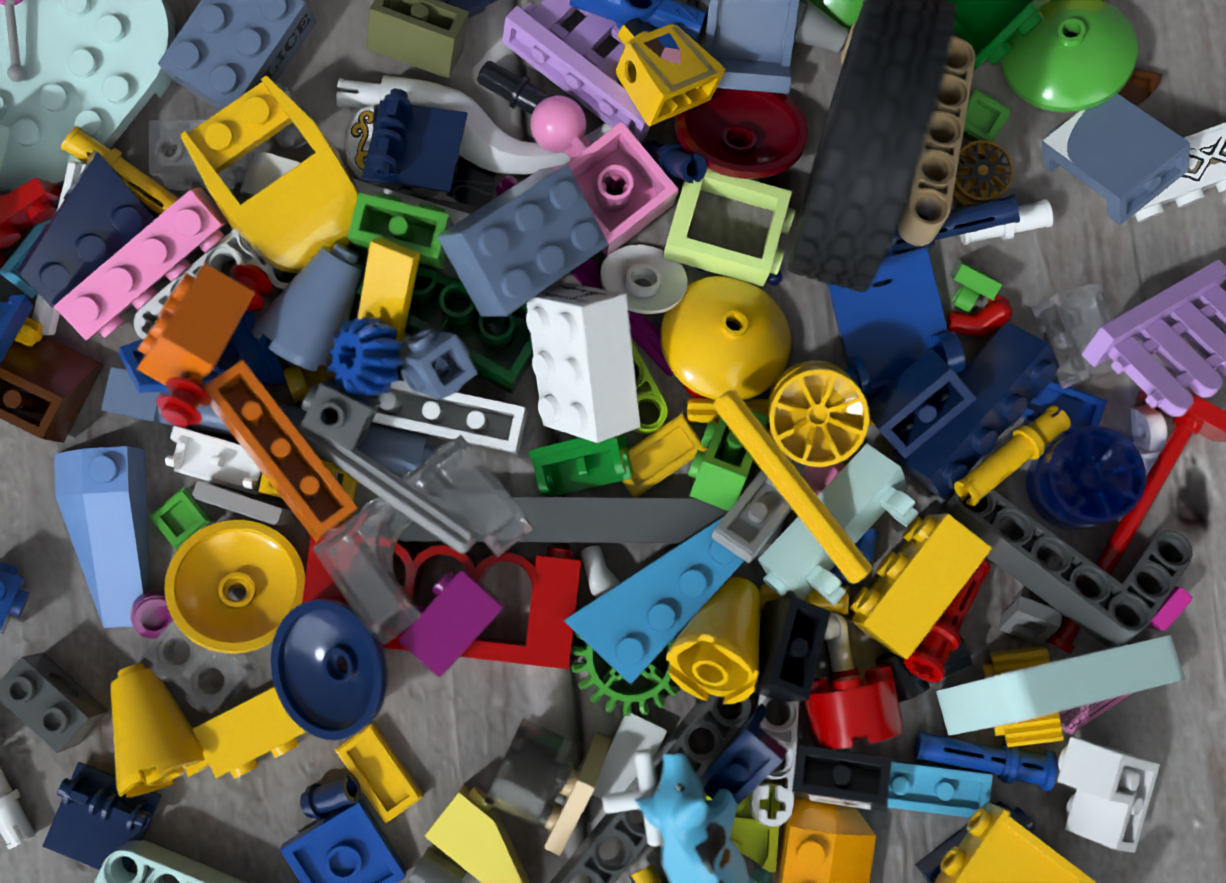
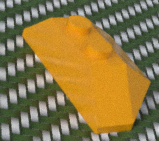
M794 797L792 814L787 822L782 824L774 883H869L876 835L856 807Z

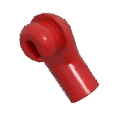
M996 295L994 300L988 299V303L977 314L951 310L947 320V329L959 334L986 338L999 330L1007 321L1009 322L1013 310L1005 296Z

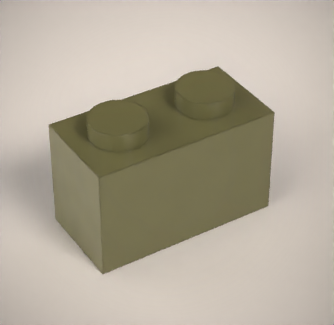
M374 0L369 10L366 49L449 79L463 52L469 11L439 0Z

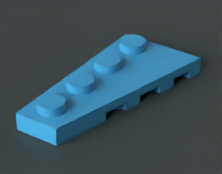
M723 518L709 525L563 621L631 684L745 561L711 538L714 529Z

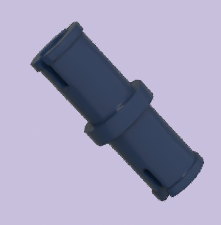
M652 140V143L647 141L642 145L670 180L680 178L692 184L693 180L695 182L701 181L706 174L707 164L705 159L698 154L686 152L679 144L667 143L664 145Z

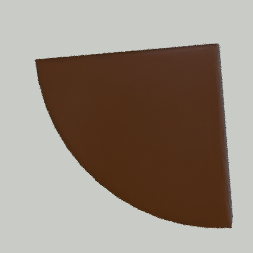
M1134 68L1129 81L1118 94L1135 106H1138L1157 89L1163 74Z

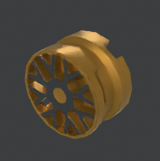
M985 140L971 142L960 149L952 197L953 201L957 200L965 206L997 199L1007 191L1013 180L1014 167L1011 157L1006 150L994 142ZM1005 157L1008 163H1003L1002 158ZM1005 168H1009L1010 172L1006 173Z

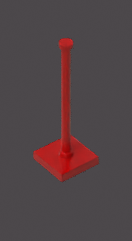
M1140 389L1135 400L1148 404L1145 401L1148 395ZM1191 393L1193 404L1182 416L1169 415L1159 405L1154 408L1172 419L1171 423L1175 427L1095 565L1111 576L1192 434H1200L1211 441L1226 442V411ZM1065 616L1056 634H1052L1046 641L1071 654L1075 648L1072 642L1080 627Z

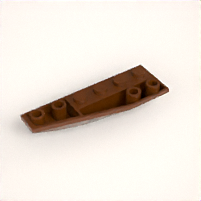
M43 335L40 342H36L33 346H26L13 341L0 363V419L41 439L64 443L104 364Z

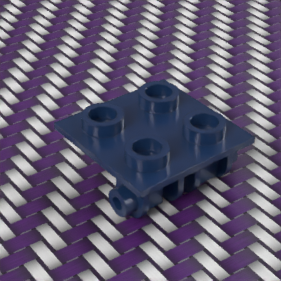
M392 89L390 94L384 97L383 101L380 100L362 174V181L451 193L468 113L411 105L407 92L402 89Z
M78 762L71 780L65 778L58 788L57 795L63 797L42 847L100 870L105 859L127 841H142L162 795L151 792L135 797H127L126 793L123 796H119L116 787V776ZM123 856V867L130 872L134 860Z

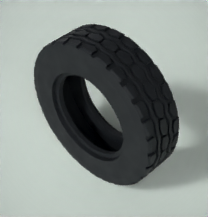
M864 0L837 81L800 209L789 256L788 270L790 273L799 276L807 275L808 279H818L819 282L833 286L835 284L845 289L846 287L857 292H865L871 286L899 223L936 108L954 29L955 6L952 2L946 0Z

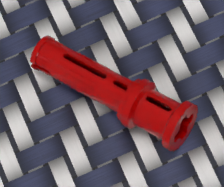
M986 560L981 562L910 657L904 660L906 668L917 677L929 682H940L943 680L946 672L944 665L951 651L957 650L961 644L959 630L984 580L991 571L990 564Z

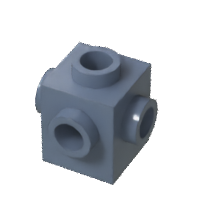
M431 329L423 330L412 336L407 341L409 347L399 353V359L404 362L402 364L404 369L401 370V375L409 388L415 393H421L440 400L456 393L464 383L478 374L469 359L468 349L455 334Z

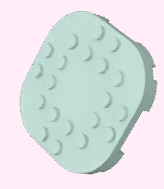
M23 0L21 3L14 5L20 63L26 70V78L22 82H14L7 75V70L11 66L5 6L0 4V124L10 128L0 176L1 191L9 193L36 177L60 185L62 188L68 163L70 161L81 162L67 151L60 149L63 141L75 126L78 125L84 132L110 149L154 94L160 98L163 96L172 79L158 65V62L176 37L174 28L176 22L165 0Z

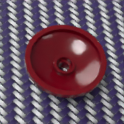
M716 88L710 101L676 116V134L685 151L702 156L706 161L707 169L731 178L759 179L773 176L789 169L802 156L808 138V126L803 113L783 93Z

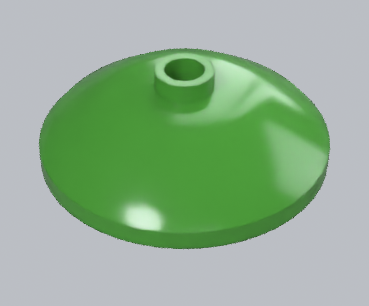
M1051 0L1040 11L1045 18L1024 37L1018 32L1009 41L1013 49L1001 60V68L1006 82L1021 99L1035 107L1048 111L1077 112L1096 107L1108 101L1126 85L1136 65L1138 41L1135 30L1128 18L1119 9L1106 1ZM1066 34H1075V35H1077V36H1076V37H1067V36H1065V35H1066Z

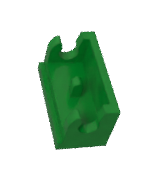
M625 433L598 443L584 438H577L528 450L540 493H547L548 497H556L635 478Z

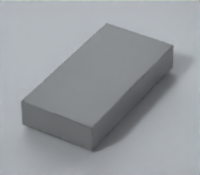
M197 481L192 493L194 499L273 525L284 526L288 524L292 510L210 482Z

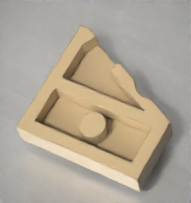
M595 732L578 770L571 767L560 790V794L564 795L565 798L562 804L554 801L543 825L544 828L550 830L544 849L559 856L561 855L595 789L612 739Z

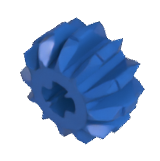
M371 317L343 321L341 332L333 333L334 349L328 351L333 356V362L329 370L336 373V386L345 388L346 393L354 394V396L369 397V395L388 393L391 383L399 381L398 365L404 363L399 359V351L402 349L403 343L396 341V328L388 326L385 321H378V318Z

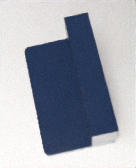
M762 703L748 716L745 723L699 778L703 785L704 793L712 800L717 792H719V789H727L738 805L783 762L788 751L760 727L769 710Z

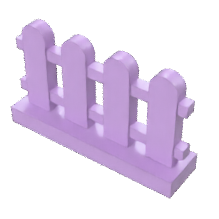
M543 0L538 6L529 2L523 10L516 6L506 15L502 39L503 44L613 128L622 121L640 143L647 137L650 127L644 121L616 75V67L625 46L617 37L619 29L615 21L570 6V0ZM577 9L586 18L571 32H568L561 24ZM611 35L620 43L604 59L594 50Z
M1216 260L1101 326L1081 355L1093 367L1111 358L1114 361L1111 367L1118 374L1125 372L1148 395L1145 401L1152 408L1159 405L1169 415L1177 417L1184 415L1193 404V397L1186 389L1187 387L1197 395L1209 398L1223 384L1222 377L1216 369L1226 376V335L1210 320L1212 319L1226 332V292L1220 287L1226 279V266L1221 261ZM1184 336V337H1185L1196 349H1198L1207 359L1204 360V359H1203L1185 340H1183L1181 337ZM1152 354H1155V355H1156L1164 364H1166L1178 377L1175 378L1173 375H1171V374L1152 356Z

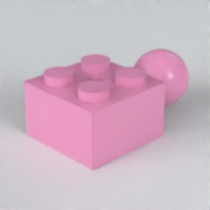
M558 95L551 96L542 100L535 107L530 121L532 135L543 149L553 153L565 152L571 159L567 164L609 244L601 250L606 257L674 205L679 189L622 121L591 144L585 137V114L580 105L571 98ZM607 186L613 190L621 187L622 194L616 196L608 194L606 192Z

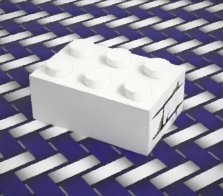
M569 283L544 290L527 302L528 312L526 321L531 332L534 355L532 367L537 378L539 393L538 411L542 418L543 426L596 443L639 428L640 421L626 294Z

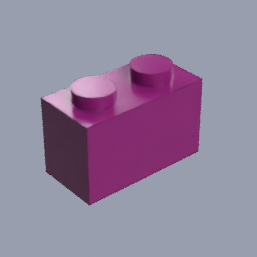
M467 569L461 570L457 575L450 570L432 589L437 595L435 600L426 609L419 604L401 623L406 632L398 641L439 678L448 671L506 606Z

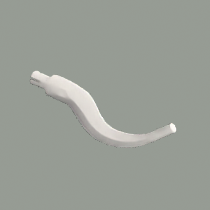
M383 75L381 84L345 80L344 78L338 79L337 88L340 89V92L337 91L336 95L337 107L366 108L375 105L378 110L380 100L383 101L384 97L390 94L392 89L397 88L408 93V100L411 105L467 112L468 116L459 154L464 159L488 171L512 175L534 174L540 169L564 165L571 161L565 152L553 153L543 149L538 143L524 142L508 136L494 124L485 111L471 97L459 90L430 81ZM604 123L591 133L585 135V137L593 144L611 130L612 127Z

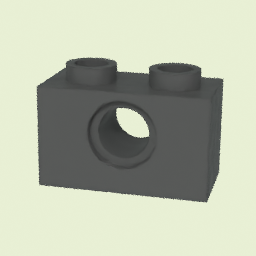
M44 652L21 657L0 680V701L56 753L79 745L109 712Z

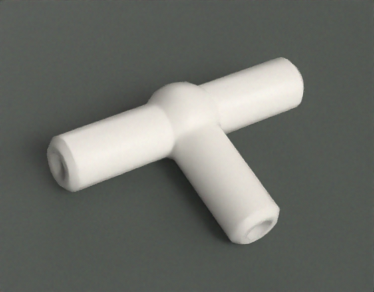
M641 749L635 752L634 757L639 789L604 795V811L607 814L640 809L635 802L637 798L654 796L658 783L653 751ZM644 816L647 842L651 846H659L662 836L660 830L653 827Z

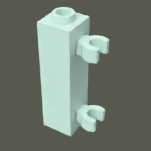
M866 444L818 495L819 499L854 544L886 510L906 527L919 514L917 510L912 508L915 505V501L903 493L908 487L902 468L869 444ZM799 517L791 523L758 559L767 574L763 578L764 582L781 597L788 593L803 600L815 589L825 600L835 605L846 593L840 587L841 581L830 572L835 563Z

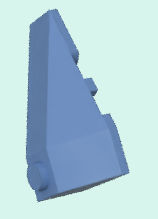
M120 446L83 448L54 454L56 500L103 628L133 627L130 620L131 605L137 597L150 592L145 449Z

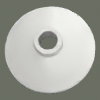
M629 245L613 251L604 260L600 271V282L603 290L625 293L628 310L641 314H657L674 308L680 303L686 293L688 279L681 263L664 259V250L648 245Z

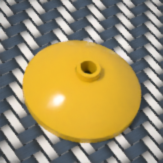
M727 276L706 277L687 285L686 293L680 303L674 308L665 311L660 328L662 352L673 374L695 393L713 400L718 399L731 389L735 390L742 400L750 399L763 393L782 374L788 363L791 351L789 325L776 301L755 284ZM726 322H735L739 326V330L733 331L729 329Z
M222 521L197 531L176 551L169 564L165 578L166 603L176 626L194 643L219 653H246L271 644L285 616L292 609L302 604L305 571L296 549L278 531L254 521ZM235 588H241L246 591L245 597L241 600H233L229 597V594Z

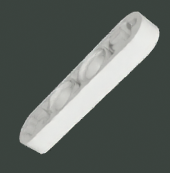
M756 693L755 709L761 703L766 706L773 699ZM799 701L784 703L789 715L783 725H772L765 717L760 724V727L788 751L785 766L782 770L771 772L766 777V779L770 780L785 778V787L777 785L774 791L775 800L782 802V811H775L773 819L767 818V811L759 808L760 800L767 799L769 796V785H758L749 794L751 815L759 824L768 827L780 826L787 822L793 810L794 795L792 793L796 761Z

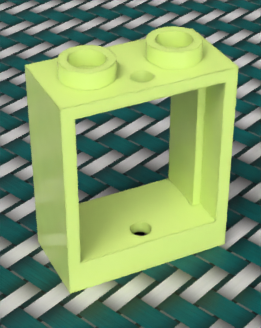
M707 169L701 181L695 182L693 180L692 184L684 181L663 258L763 287L770 273L778 274L785 249L779 248L777 245L780 234L788 235L793 222L795 209L788 207L792 191L750 179L723 176ZM700 190L774 211L761 259L687 238Z

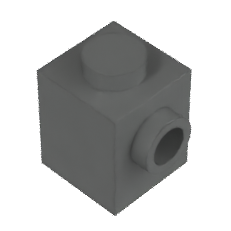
M331 378L320 383V386L313 385L302 404V410L307 413L301 425L353 450L363 443L381 402L371 397L354 396V394L346 393L345 388L336 386L335 379Z

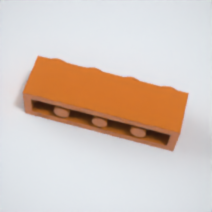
M243 360L203 386L211 397V408L316 543L354 516L358 509Z

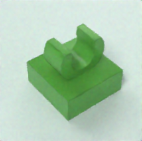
M960 259L950 273L953 280L961 283L951 301L954 305L967 312H970L979 294L994 300L1002 286L998 279Z

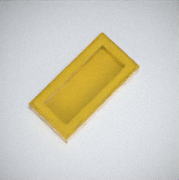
M683 413L629 449L635 478L622 482L633 498L639 497L692 461L697 450L702 452L707 450L706 447L700 445V438Z
M372 722L365 730L354 735L335 749V752L351 775L358 780L360 788L385 824L424 796V793L375 722Z

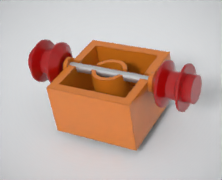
M206 263L202 265L194 277L185 273L176 289L172 291L161 308L160 316L156 323L149 329L137 350L145 355L137 370L164 384L171 393V395H160L156 399L157 406L162 410V417L168 422L180 427H186L188 424L196 425L201 422L202 415L197 410V407H208L212 402L210 395L203 387V379L214 368L244 312L261 311L265 305L262 296H268L273 291V285L268 279L267 273L260 267L252 264L235 265L230 270L231 278Z

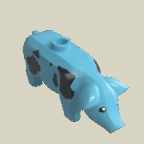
M663 754V772L654 796L637 798L635 802L646 820L653 827L660 830L662 835L660 859L669 882L774 883L771 873L765 869H755L752 878L748 876L745 860L734 841L730 838L737 809V803L732 794L727 789H719L713 800H705L703 785L688 762L686 755Z

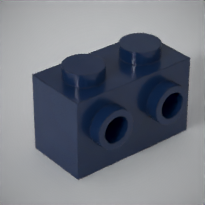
M931 348L869 400L867 406L869 418L897 451L906 458L977 400V398L946 362Z

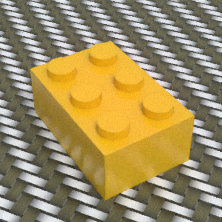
M949 514L926 515L924 519L920 516L915 518L902 535L907 540L897 554L891 551L884 557L875 571L880 576L870 589L865 586L861 588L849 604L852 612L847 617V620L888 652L905 659L910 657L992 549Z

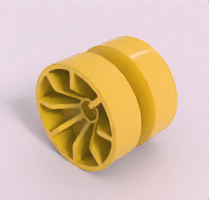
M821 360L800 362L784 371L775 381L770 391L768 415L772 435L779 448L794 461L813 467L834 465L850 457L863 442L869 425L867 402L856 382L841 367Z

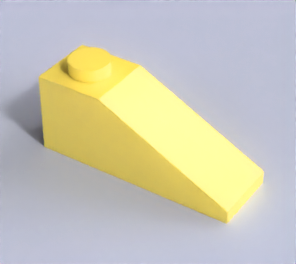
M463 784L429 827L425 837L481 883H530L499 813L492 808L495 804L494 800L480 788L474 786L470 790Z

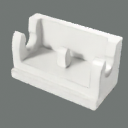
M173 427L170 438L172 441L177 442L173 456L168 455L165 458L166 465L174 467L173 471L260 495L259 486L262 472L240 444L189 429Z

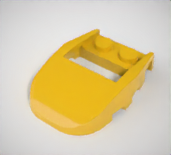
M266 75L261 78L262 82L190 132L184 131L180 134V137L211 196L232 229H236L251 245L252 249L268 264L284 272L299 273L322 246L333 248L335 242L347 247L352 244L347 236L360 191L340 158V153L316 123ZM294 123L315 153L240 205L218 174L285 127Z

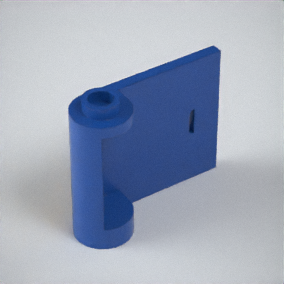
M919 248L885 257L875 279L865 292H857L846 287L845 289L835 284L834 286L827 284L848 366L844 370L856 382L865 400L877 395L931 348L956 375H960L965 370L966 363L961 342L955 332L948 331L928 249Z

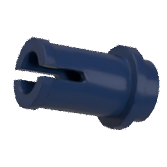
M351 774L324 785L319 783L311 784L300 797L301 809L309 818L324 819L329 815L330 811L358 802L361 797V788L358 780Z

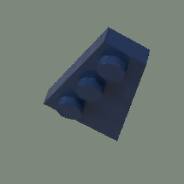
M93 150L87 159L86 167L75 184L70 186L63 197L64 201L51 222L46 224L17 270L52 308L155 220L152 214L96 150Z

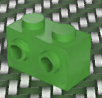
M376 192L375 196L358 193L347 237L357 249L369 251L371 241L381 237L420 253L419 264L444 269L447 254L437 236L452 227L454 223L450 215L446 213V210L436 205L420 203L418 207L402 203L400 198L387 193Z
M751 410L765 428L769 416ZM720 417L718 423L709 421L700 444L708 449L706 453L697 450L688 476L696 478L690 493L691 497L729 511L739 497L753 458Z

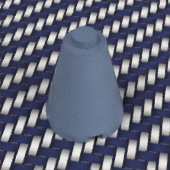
M335 242L333 248L322 246L256 320L251 329L254 337L259 341L263 333L272 340L268 349L300 367L316 372L321 364L325 365V374L333 373L329 370L333 362V356L328 351L334 349L333 333L341 332L343 321L350 320L357 295L356 291L364 269L357 262L360 255L351 248Z

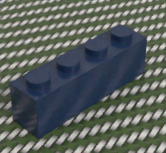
M1007 321L959 375V378L977 400L908 457L904 458L896 448L891 453L904 473L942 499H945L954 489L955 482L965 477L976 462L994 448L998 437L1011 422L1018 420L1023 415L1027 404L1039 390L1051 383L1060 366L1050 344Z

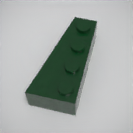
M420 266L417 267L405 331L412 334V336L426 329L455 334L468 349L469 359L475 367L477 375L510 394H513L532 363L534 356L531 332L526 321L528 312L527 302L507 316H481L461 279L460 281L439 275L434 270ZM364 280L356 291L359 302L361 301Z

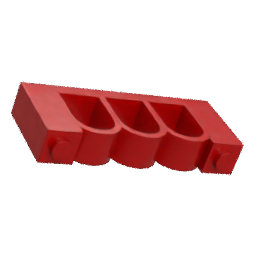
M341 524L317 543L311 536L302 603L316 599H334L344 602L355 609L360 568L365 557L379 547L393 550L401 557L405 565L406 580L400 628L371 625L380 640L382 648L409 651L398 641L406 632L401 623L418 605L421 575L424 567L432 558L441 554L457 558L464 565L465 569L481 583L485 574L493 565L507 561L518 564L527 572L532 585L526 642L477 637L460 657L569 670L574 630L563 620L576 612L582 560L573 559L574 550L547 547L546 556L536 555L535 564L526 556L514 552L495 553L482 560L478 565L476 559L470 553H460L450 545L432 546L416 556L415 552L402 541H394L391 538H376L364 541V535L352 533L353 525Z

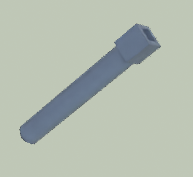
M111 367L101 411L176 426L162 417V410L156 404L158 396L171 395L170 391L139 393L127 370ZM277 403L295 428L300 425L302 419L306 416V411L300 407ZM211 406L197 407V410L202 415V420L199 424H188L186 427H181L236 439ZM373 423L363 443L356 447L390 472L421 478L424 470L432 471L437 453V446L430 444L431 437L429 435ZM315 452V454H316L318 457L324 458L323 456H321L320 454H318L317 452Z

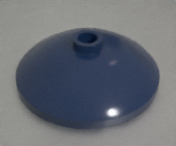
M316 599L302 603L285 616L273 640L271 672L278 698L288 715L304 731L325 740H341L365 730L380 712L387 689V665L384 651L370 623L353 607L334 599Z

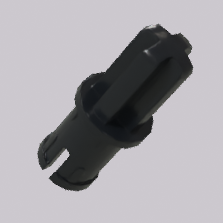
M487 61L481 67L477 77V82L509 101L510 108L515 109L519 107L531 115L535 107L542 100L551 97L530 84L529 77L525 76L522 79L493 61Z

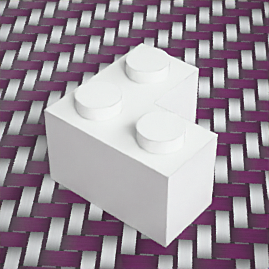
M1070 737L1068 745L1064 747L1059 757L1058 766L1060 774L1057 780L1060 783L1076 788V793L1070 797L1067 803L1066 816L1068 820L1065 830L1115 850L1135 853L1160 764L1108 746Z

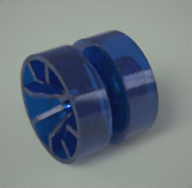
M1101 426L1077 429L1045 446L1044 454L1038 459H1032L1026 476L1027 493L1034 509L1050 524L1066 530H1083L1125 516L1138 504L1146 485V468L1137 447L1123 434Z

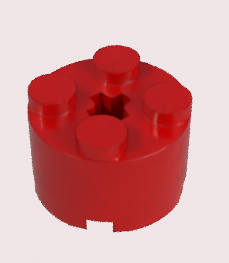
M891 665L867 668L864 670L865 674L860 675L858 667L845 671L831 672L833 680L829 681L827 677L814 678L810 698L805 700L816 747L826 749L854 747L853 741L868 739L869 744L895 737L904 731L903 718Z

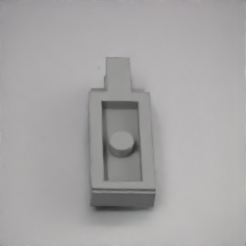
M788 457V459L791 461V463L802 476L804 473L803 469L806 465L798 463L790 457ZM761 470L716 526L711 538L750 564L792 508Z

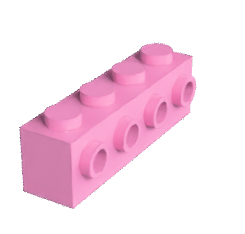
M201 187L191 189L55 304L54 307L85 340L98 333L105 339L125 322L120 315L133 305L139 310L158 294L154 289L157 283L165 277L172 282L192 264L187 260L190 255L199 248L206 253L222 240L225 235L220 230L228 222L223 217L219 207Z

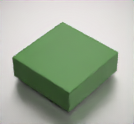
M975 88L969 95L963 137L971 142L979 140L993 142L1012 110Z
M188 488L180 489L149 515L150 519L176 550L194 533L215 522L199 501L194 499Z

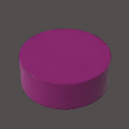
M146 592L137 597L131 605L130 620L132 626L139 635L145 638L155 639L163 637L170 633L176 625L168 610L165 593Z

